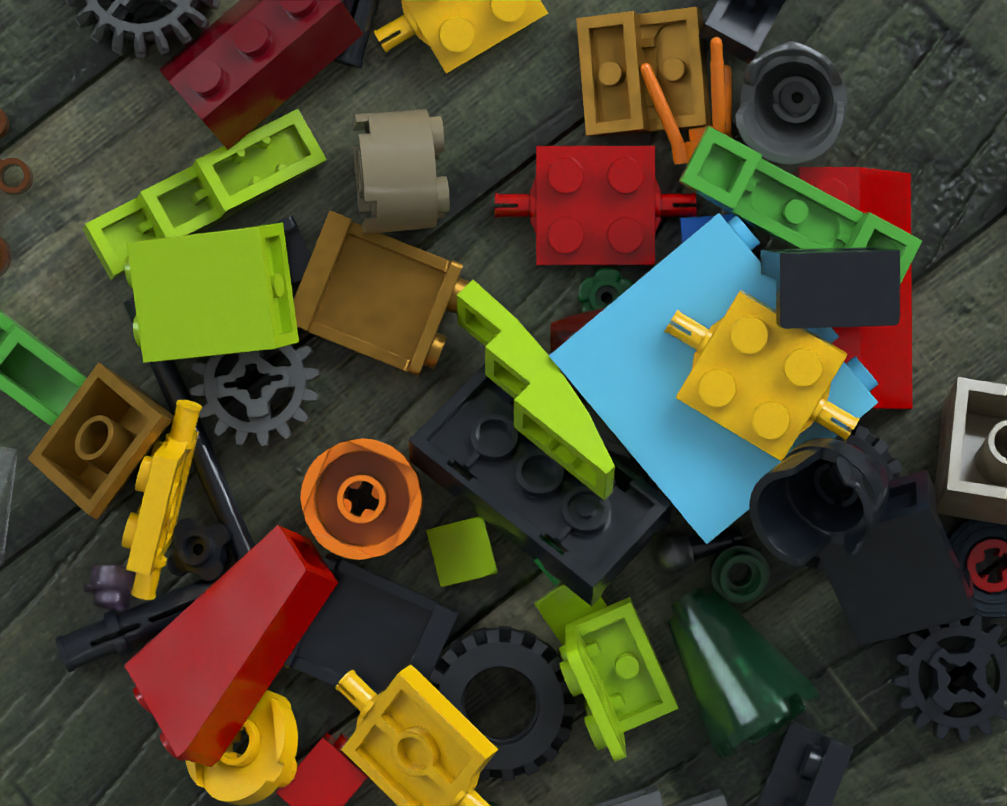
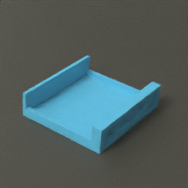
M720 213L715 215L549 355L706 544L749 510L751 493L756 483L768 471L781 463L775 457L675 398L692 370L694 353L696 352L692 347L664 332L677 310L710 329L714 323L725 316L740 290L745 291L776 310V278L761 275V262L751 252L760 242L737 215L727 223ZM832 327L806 328L830 343L839 338ZM854 356L847 363L843 362L831 381L828 401L854 417L860 418L878 403L870 391L879 383L858 358ZM814 421L810 427L798 435L788 453L807 440L813 438L835 439L838 435Z

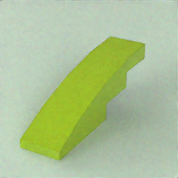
M296 109L248 133L229 150L222 146L196 159L191 167L141 191L137 198L85 223L82 230L110 280H113L125 274V261L128 256L126 243L152 238L202 233L322 165L327 159L299 109Z
M472 280L457 294V324L485 346V375L514 398V428L605 501L613 493L615 465L589 412L559 367L518 319L477 282Z

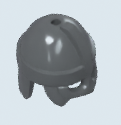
M789 41L766 51L748 64L743 75L744 84L741 91L740 108L736 113V126L743 142L749 148L762 154L764 159L786 165L810 161L827 151L834 144L842 130L848 105L844 80L832 61L806 45ZM793 93H802L803 100H794Z

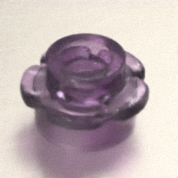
M94 566L91 568L90 584H84L83 591L88 595H94V605L97 607L127 609L130 607V599H137L130 593L133 588L136 572L126 570L124 566Z

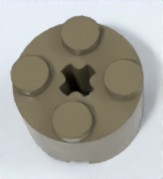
M427 109L354 114L353 131L364 130V134H359L360 146H353L359 213L371 212V218H365L361 224L363 234L436 228L437 219L444 218V213L450 211L447 177L436 176L435 160H439V153L444 152V130L441 116L429 117Z

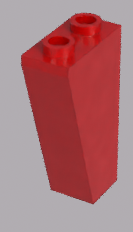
M277 525L124 665L136 685L133 688L135 698L145 710L154 716L162 730L160 733L161 743L174 758L180 761L188 760L212 767L221 759L338 584V581L310 538Z

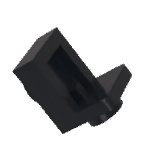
M718 0L698 37L709 43L713 38L719 37L722 40L724 51L749 64L755 58L786 0Z

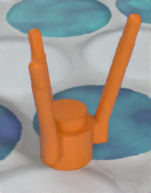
M715 37L710 42L713 123L710 127L732 138V69L729 65H724L722 40L719 37ZM643 63L640 66V72L670 141L674 165L688 164L708 126L688 129L690 141L684 142L650 64Z

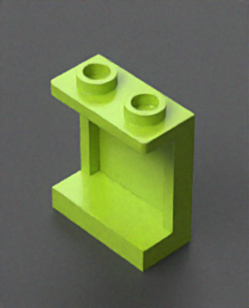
M283 222L207 233L152 238L126 243L128 256L125 261V276L129 286L133 289L136 309L133 333L137 345L141 348L143 363L269 350L299 342Z

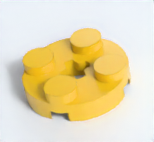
M266 690L221 759L215 765L209 767L185 760L189 775L196 785L205 788L211 797L233 805H250L260 802L270 796L278 787L282 788L289 785L297 772L295 756L298 747L297 724L290 702L286 697ZM245 729L246 734L249 735V744L242 755L233 752V744L241 741V731Z

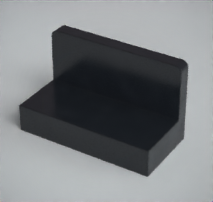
M882 247L761 250V275L776 278V323L780 328L894 326L899 323L900 250Z

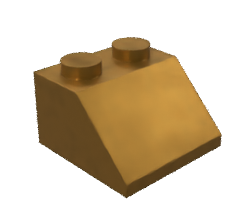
M98 362L28 457V460L89 516L97 520L105 513L119 492L124 488L127 481L141 464L144 456L150 452L156 441L160 439L174 419V416L145 391Z

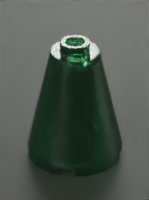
M697 588L677 600L671 606L676 615L667 624L712 748L721 761L737 755L738 752L735 747L746 739H749L753 746L808 709L804 702H816L821 698L815 685L718 591L705 595L701 588Z

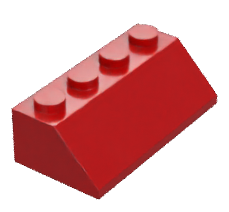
M798 167L792 174L863 213L870 212L911 234V173L865 167ZM911 263L900 284V321L897 325L832 327L839 338L831 344L848 353L844 362L847 363L856 356L879 383L870 391L878 401L871 409H913Z

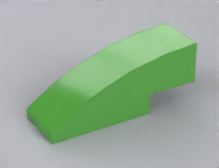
M0 309V390L52 426L87 379V376Z

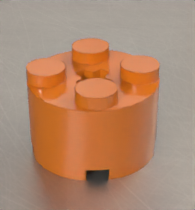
M361 438L340 442L324 451L313 461L304 477L300 500L306 524L313 536L324 548L344 558L362 560L377 558L390 553L401 546L412 535L422 515L424 493L416 468L401 451L381 441ZM365 482L373 485L372 496L379 500L377 509L367 508L362 512V515H357L353 512L355 502L347 498L350 488L361 489Z

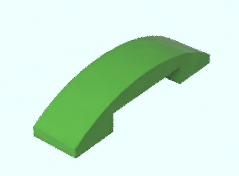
M710 126L706 127L679 180L681 184L732 215H737L746 223L795 249L882 247L900 250L901 284L922 240L870 212L863 213L762 159L763 155Z

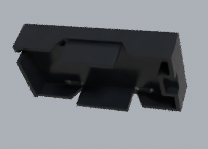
M485 364L408 440L410 462L454 497H468L472 501V510L534 560L539 558L546 571L591 607L599 600L603 591L652 540L653 534L663 531L670 523L673 503L611 454L609 455L615 465L613 493L604 501L514 428V398L485 375ZM453 467H458L461 471L468 475L471 478V480L468 481L465 477H463L456 470H454ZM547 538L564 553L561 555L544 540Z

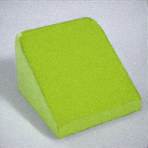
M477 516L426 530L441 587L498 573L486 523L482 517Z
M563 583L533 602L562 646L565 645V624L607 607L602 597L591 607Z

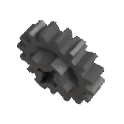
M293 344L278 348L286 355L292 366L275 367L265 359L264 350L238 353L239 361L228 375L218 376V372L222 362L229 354L212 355L207 364H192L191 370L204 376V384L191 388V395L206 397L208 401L199 413L200 418L204 419L216 415L220 420L216 424L214 433L222 436L232 427L236 429V444L245 446L251 433L257 434V439L263 447L270 446V431L277 430L281 436L289 439L293 435L288 422L294 418L307 423L310 417L301 408L304 401H319L320 397L316 392L307 389V381L321 376L319 369L305 368L303 362L313 353L311 347L306 346L295 350L292 347ZM257 366L259 373L274 378L283 377L282 380L273 381L271 385L262 387V397L255 399L251 391L238 387L229 388L232 384L241 383V380L250 378V368ZM295 388L288 406L273 418L272 404L282 390ZM236 398L247 408L250 422L242 421L233 416L224 407L220 399Z

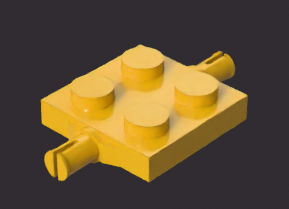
M401 0L404 14L378 30H374V33L379 42L385 39L381 42V46L386 53L412 36L417 35L419 39L431 47L447 74L547 15L548 12L541 0Z
M743 290L739 291L725 316L714 323L710 329L677 310L664 331L666 334L672 335L696 350L692 370L675 398L779 461L785 458L798 435L810 427L814 421L846 441L851 434V429L855 428L860 419L828 401L831 381L848 353L806 328H780L776 323V310Z
M177 400L170 433L166 434L164 442L157 440L151 456L145 455L141 462L135 490L143 492L144 496L141 499L137 513H130L122 538V547L131 549L126 570L136 572L133 588L130 593L134 597L143 600H154L156 598L162 567L166 566L167 562L165 553L173 541L174 528L178 521L199 432L195 430L202 406L189 400Z
M409 665L395 676L386 690L379 694H376L354 670L349 671L338 682L339 684L335 686V689L340 691L360 711L355 732L341 750L397 806H490L475 791L480 772L498 749L417 669Z

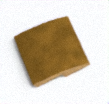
M689 7L643 14L628 11L576 18L586 136L665 132L640 72V66L643 63L650 64L679 130L712 126L704 39L698 37L703 28L702 10L700 8Z

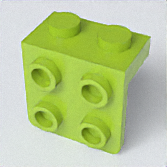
M630 597L565 624V645L559 647L563 660L559 663L561 672L573 697L584 694L585 700H583V704L588 715L584 717L596 749L600 751L608 747L613 760L617 762L627 757L624 732L679 709L678 702Z

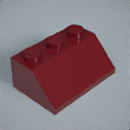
M240 0L197 36L192 44L184 47L163 65L159 71L224 147L229 150L364 35V33L341 0Z

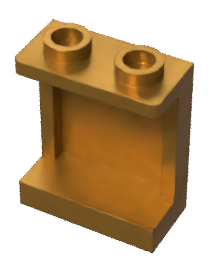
M330 210L294 297L297 328L419 377L423 365L435 369L447 336L437 332L445 310L457 314V294L470 281L459 277L463 264L454 260H446L382 233L363 234L361 225L354 223L348 217Z

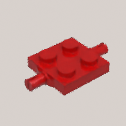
M536 146V177L530 194L495 193V204H518V207H495V218L530 217L536 234V265H655V233L661 217H696V207H673L674 203H696V193H661L655 177V146Z

